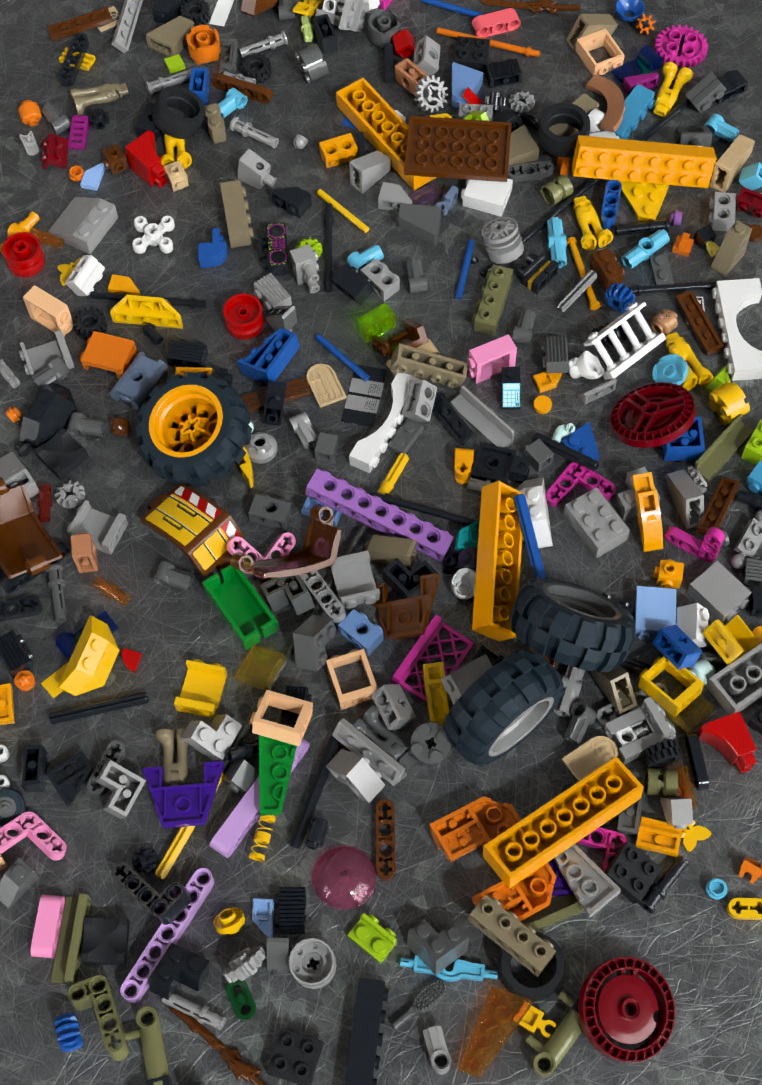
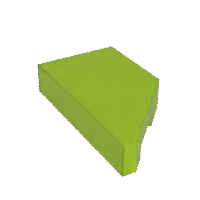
M726 365L706 385V392L710 393L730 381Z

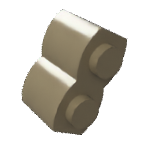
M217 103L205 105V120L211 141L214 144L225 142L227 138L225 123L221 116L219 105Z

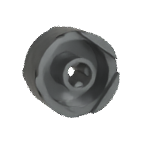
M384 9L374 11L370 14L368 21L370 41L380 49H384V43H393L392 36L401 31L400 16L390 9L389 11H384Z
M311 44L294 53L297 62H299L297 64L300 73H305L304 78L307 84L329 74L326 61H323L322 52L317 44Z
M435 721L421 724L412 734L411 752L424 763L435 764L449 758L455 750V747L447 739L444 723ZM430 739H434V742L437 743V745L432 746Z

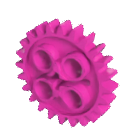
M679 24L678 28L672 25L671 29L666 27L665 31L661 30V33L657 35L654 47L655 55L659 56L658 60L664 59L663 64L673 62L677 65V68L678 66H681V68L687 66L690 69L691 65L696 67L697 63L701 64L702 59H705L708 50L707 38H703V33L698 34L699 30L693 31V27L688 29L687 25L682 28ZM684 37L685 39L682 47L681 56L679 57L677 55L680 47L681 38Z

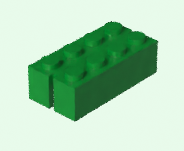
M229 565L220 571L224 583L221 584L219 575L216 573L203 581L202 584L206 595L244 649L248 650L261 642L260 637L266 639L279 630L278 622L243 572L233 569Z

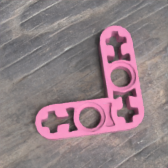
M289 532L280 534L263 556L241 537L230 538L227 541L226 548L231 555L236 552L246 555L252 553L254 561L272 559L271 553L273 551H277L279 557L288 555L295 546L296 539ZM283 538H288L287 542L289 544L284 545L282 548H280L279 546H282L285 542ZM238 542L240 549H234L235 545L233 543ZM255 575V576H256L257 578H259V579H263V580H264V579H268V578H264V577H260V576H258V575Z
M24 812L0 828V854L27 836L51 860H60L65 856L66 843L34 812ZM15 830L18 832V835L10 836L7 834V831ZM43 832L47 834L48 838L40 839L37 834Z

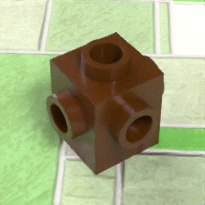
M118 144L102 150L104 166L107 170L110 169L113 175L128 169L127 154L125 151H121Z

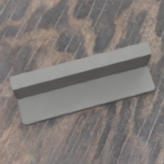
M462 385L460 387V395L451 401L454 407L468 424L490 445L507 448L514 440V430Z
M343 718L338 722L332 736L358 756L364 755L370 761L369 766L377 770L391 785L395 786L407 776L402 765L346 719Z

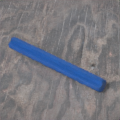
M518 494L514 496V501L534 578L540 577L545 579L546 575L525 494Z

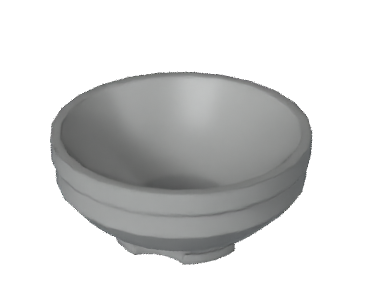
M267 432L251 434L250 444L244 445L250 460L258 464L271 461L278 451L275 438ZM258 439L265 441L263 446H256L254 443Z

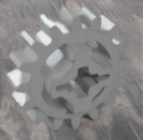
M434 75L424 76L423 79L418 80L420 85H415L417 91L413 92L414 95H417L414 101L419 102L417 107H422V111H427L428 113L438 112L439 109L444 108L442 103H447V100L444 98L448 96L445 93V90L448 88L443 87L445 82L440 81V77H434Z
M261 945L255 946L252 949L247 947L232 957L228 967L224 969L222 974L229 983H234L238 979L243 981L258 971L257 969L261 966L262 961L266 959L267 953Z

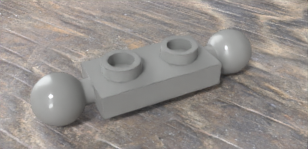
M762 509L756 513L755 518L749 520L734 547V550L739 553L731 559V565L735 569H743L746 559L754 557L762 542Z

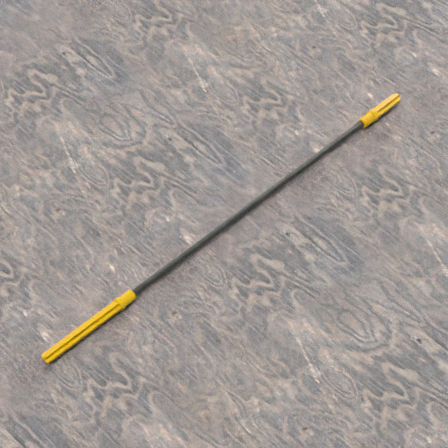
M400 453L386 478L381 482L378 493L389 494L393 490L394 484L409 460L407 454ZM361 523L343 556L352 554L367 525ZM332 574L329 580L327 581V585L330 587V589L334 584ZM317 601L314 603L315 607L310 610L305 621L312 614H317L320 608ZM294 641L290 644L260 697L264 696L266 690L272 691L295 651ZM258 701L230 749L239 746L252 725L250 724L252 713L258 710ZM224 757L223 759L224 768L219 780L218 787L224 777L223 773L230 763L229 760L227 761L226 757ZM195 826L180 827L154 872L156 877L163 880L166 878Z

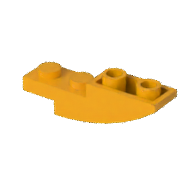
M652 472L632 475L643 551L663 549L661 513Z

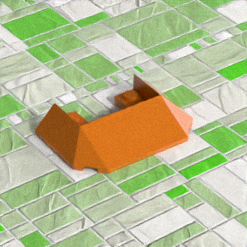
M483 796L429 824L437 850L442 849L451 863L481 846L484 847L485 844L521 821V818L512 804L499 803ZM546 863L510 889L501 881L473 896L472 901L477 906L485 895L490 898L494 897L501 903L503 909L507 912H513L519 918L518 921H522L550 905L556 874L549 863Z

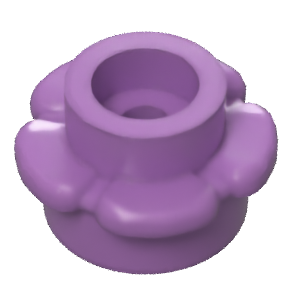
M676 209L675 213H671L670 223H673L674 227L675 225L681 226L683 212L678 211V209Z

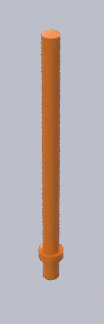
M440 27L437 29V34L457 39L458 36L487 39ZM490 39L491 47L526 54L527 57L534 56L539 58L540 51L531 49L529 46L525 48Z

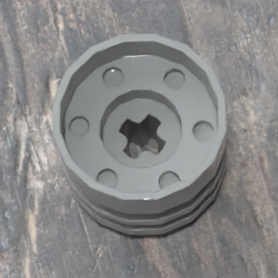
M500 217L484 225L482 237L486 245L488 257L492 262L505 264L516 260L522 255L524 245L515 219Z
M315 938L304 939L292 949L289 957V968L296 981L303 987L313 990L319 989L329 984L334 978L337 969L336 957L329 945L324 941ZM312 960L319 963L316 970L308 968Z

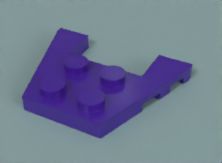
M223 761L204 762V783L163 787V768L161 766L143 768V773L164 829L206 824L224 768Z

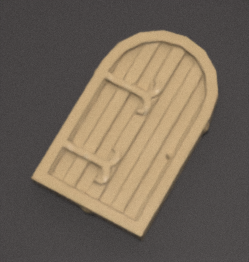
M320 363L310 367L306 375L307 382L319 408L347 398L331 366Z
M596 736L562 758V761L576 779L580 781L618 756V748L610 738Z

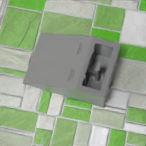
M13 452L0 458V477H2L6 487L12 488L19 484H24L30 498L40 493L34 479Z

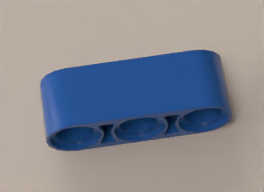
M609 180L606 184L600 216V224L603 229H612L615 225L622 184L618 180Z

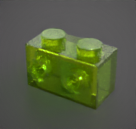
M386 302L356 319V331L365 343L370 342L372 336L378 337L396 327V314Z

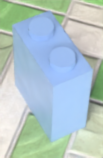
M636 587L634 594L635 637L642 640L655 639L660 628L676 625V589Z

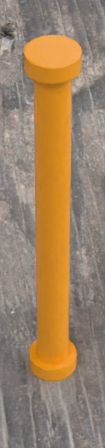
M570 237L566 240L567 246L570 247L582 279L587 272L576 245L577 240L575 237ZM590 285L586 289L590 301L589 306L591 310H597L601 305L597 301Z

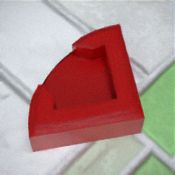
M123 648L122 660L125 666L131 672L136 673L142 653Z

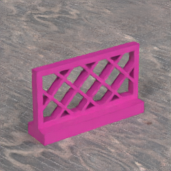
M435 615L427 626L425 635L420 636L390 682L400 684L402 688L427 704L426 696L423 695L422 688H425V686L421 685L419 676L423 674V671H418V661L427 660V664H430V659L440 658L441 662H443L446 676L447 670H451L449 672L451 673L458 668L474 643L442 622L441 617ZM441 628L449 633L450 639H439L438 632ZM462 641L468 646L465 650L456 652L454 642ZM451 643L453 652L443 654L441 644ZM438 645L439 654L429 656L428 647ZM454 656L455 665L446 667L444 657ZM416 675L418 685L410 686L404 681L407 677Z

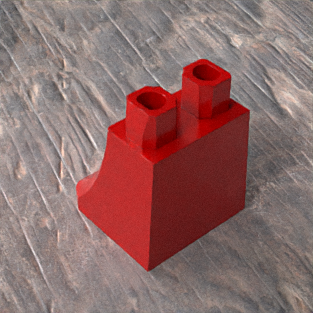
M151 130L146 131L125 147L129 169L151 187L157 185L159 188H162L167 184V179L164 177L166 171L162 166L161 158L156 153L154 133Z
M740 711L708 722L699 728L697 732L699 740L719 751L730 766L736 765L739 774L750 771L752 766L757 763L753 755L757 749Z

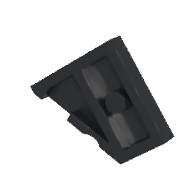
M80 751L46 775L69 808L93 768L82 751Z

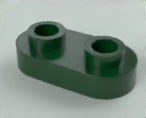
M238 979L234 983L227 982L226 993L237 1018L241 1021L253 1019L256 1015L257 1007L246 981ZM236 986L241 987V991L239 993H234V988ZM248 1006L250 1011L246 1014L242 1013L243 1007Z

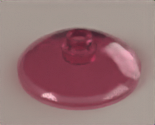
M340 846L328 850L319 858L313 870V886L316 894L326 905L335 909L347 910L360 906L370 897L375 887L376 874L372 861L364 852L354 847ZM346 871L348 874L345 877H341L340 872Z

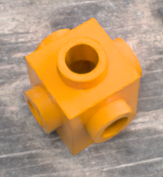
M671 559L660 560L659 566H655L653 578H657L656 585L662 588L679 589L683 578L684 563L675 562Z

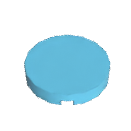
M677 354L663 356L659 359L660 362L653 367L652 376L655 383L665 382L681 385L684 382L689 370L687 362Z

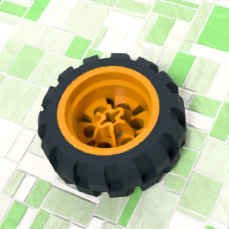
M188 372L185 378L181 374H177L166 379L168 384L162 388L157 385L148 394L151 398L148 404L142 403L138 413V419L141 421V424L136 425V442L140 445L139 452L161 478L167 479L171 484L178 485L183 483L189 486L191 483L194 487L210 485V479L215 477L218 480L223 479L231 473L228 469L234 463L240 464L246 454L243 447L250 444L252 428L248 425L251 422V416L247 405L227 381L216 375L207 376L205 372Z

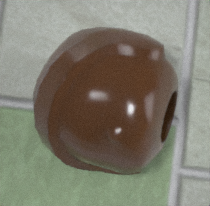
M123 417L113 418L111 420V432L116 436H128L130 431L129 420Z

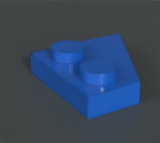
M589 422L561 440V444L596 461L599 460V452Z

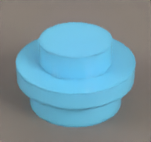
M713 878L706 884V893L714 900H720L727 894V885L719 878Z

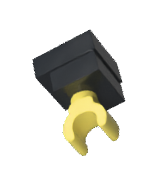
M707 225L696 231L693 237L694 243L696 245L699 244L701 248L707 246L710 256H716L720 248L714 243L717 235L712 227Z

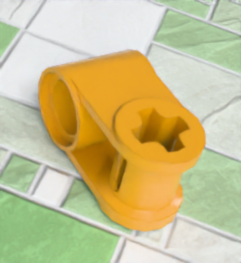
M455 448L454 478L458 484L463 485L469 482L474 462V449Z

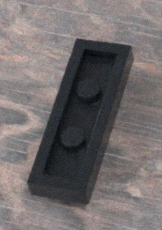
M440 392L435 397L432 411L460 445H464L476 432L445 394Z

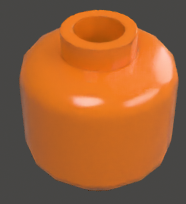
M25 100L20 104L18 113L22 123L29 126L38 125L42 119L39 105L32 100Z

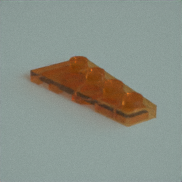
M491 986L458 1070L481 1079L533 1002L527 998Z

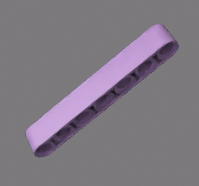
M302 739L300 746H297L291 773L310 746V743L305 739ZM259 776L210 842V847L226 858L232 855L260 816Z
M207 868L197 869L185 886L190 894L197 895V899L190 902L182 911L185 913V918L181 921L174 920L168 925L161 923L123 982L120 993L128 1003L135 1004L142 999L149 988L150 976L171 943L175 945L178 943L213 888L214 878ZM202 876L209 877L205 884L199 883V879ZM166 931H173V936L170 939H163ZM154 950H161V955L158 958H151ZM149 968V973L146 977H139L141 969ZM131 987H136V994L132 997H128V989Z

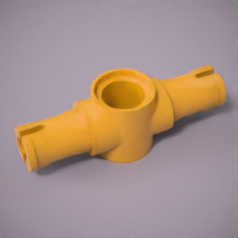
M32 211L19 224L12 223L8 228L7 238L19 232L31 233V228L40 220L39 216ZM1 244V245H0V252L3 254V252H2L3 244Z

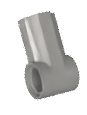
M304 411L288 418L292 432L296 433L304 449L315 447L318 438L311 427V422L306 412Z
M441 1026L427 1028L422 1033L431 1061V1068L436 1074H445L450 1069L451 1056L448 1053ZM438 1057L446 1059L447 1064L444 1067H439L435 1064V1060Z

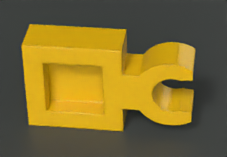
M527 1002L524 1003L514 1023L533 1034L536 1029H539L542 1036L548 1039L551 1035L545 1031V1027L548 1025L553 1028L556 1027L555 1022L552 1020L544 1021L542 1019L544 1012Z

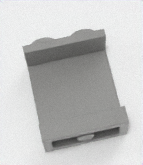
M62 330L55 331L57 340L27 350L24 343H20L22 350L19 353L22 361L26 360L27 364L24 365L27 375L31 374V377L45 369L51 361L59 357L62 358L68 369L74 368Z
M85 500L78 507L74 520L67 527V532L70 539L72 535H77L78 533H90L96 549L112 555L128 526V521L124 514L118 513L117 517H113L92 509L89 501Z
M368 550L337 557L334 564L330 565L338 598L344 608H354L363 603L372 604L379 600L380 590L376 588L370 567Z

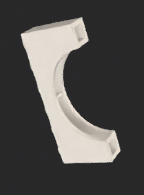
M759 278L717 281L715 288L712 289V297L716 299L715 312L719 314L718 327L722 329L721 342L725 344L724 357L728 359L727 372L731 374L732 381L762 379V351L754 348L743 339L736 323V316L743 308L760 302L762 288Z

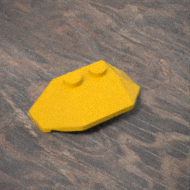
M126 295L110 310L112 321L115 323L137 325L151 323L158 327L183 329L181 315L164 298Z
M89 616L58 688L73 696H77L105 685L119 653V648L108 624L93 616Z

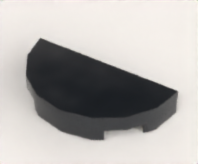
M358 132V155L362 157L366 155L364 132Z

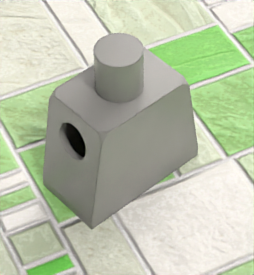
M248 148L239 159L237 179L257 189H261L265 184L273 187L277 181V178L270 175L271 165Z

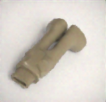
M114 82V84L105 83L92 88L69 89L70 99L74 105L75 112L81 116L84 114L85 107L89 105L113 102L118 98L121 99L123 95L129 94L126 83L118 84V82Z
M186 728L176 731V763L173 761L174 731L170 729L156 731V739L163 747V781L165 787L186 785L188 743L181 739Z

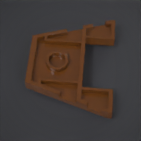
M433 573L420 576V596L388 602V585L385 583L376 585V588L380 590V597L374 605L378 610L379 620L387 640L392 641L425 635L440 579L439 574Z

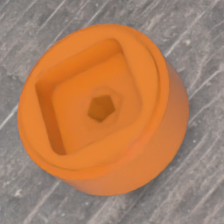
M24 670L17 673L14 683L20 691H29L35 686L36 680L30 671Z

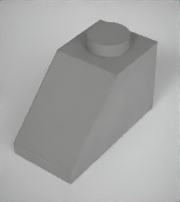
M383 182L378 197V209L396 212V210H400V203H413L400 185Z
M681 796L660 797L667 824L674 825V829H686L687 825L693 824L691 798Z

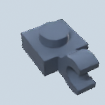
M452 185L450 190L444 193V201L438 202L435 205L436 207H442L443 216L447 215L448 210L450 211L458 200L459 188Z

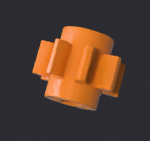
M643 14V19L637 18L640 23L636 28H641L640 33L646 31L649 34L650 28L655 30L653 23L656 20L652 21V14L649 17ZM649 20L648 24L650 27L644 28L642 22Z

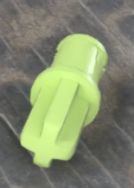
M302 15L301 31L304 41L312 42L314 27L311 24V16Z

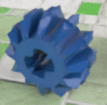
M615 282L606 290L604 300L607 302V306H611L618 313L620 311L624 313L628 310L627 307L635 302L636 296L628 286H624L622 282L620 284Z
M71 1012L55 1017L54 1025L60 1049L63 1052H72L81 1048L83 1041L76 1014Z

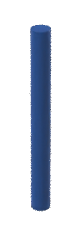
M422 0L423 3L474 18L483 15L481 12L440 0Z
M473 239L468 240L455 295V298L458 300L462 299L475 243Z
M321 334L316 336L315 339L360 378L365 382L369 380L370 376L326 338Z

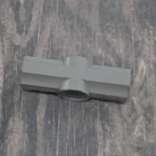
M568 665L566 675L562 678L565 691L554 709V713L558 716L570 718L571 707L575 703L576 698L578 699L585 670Z

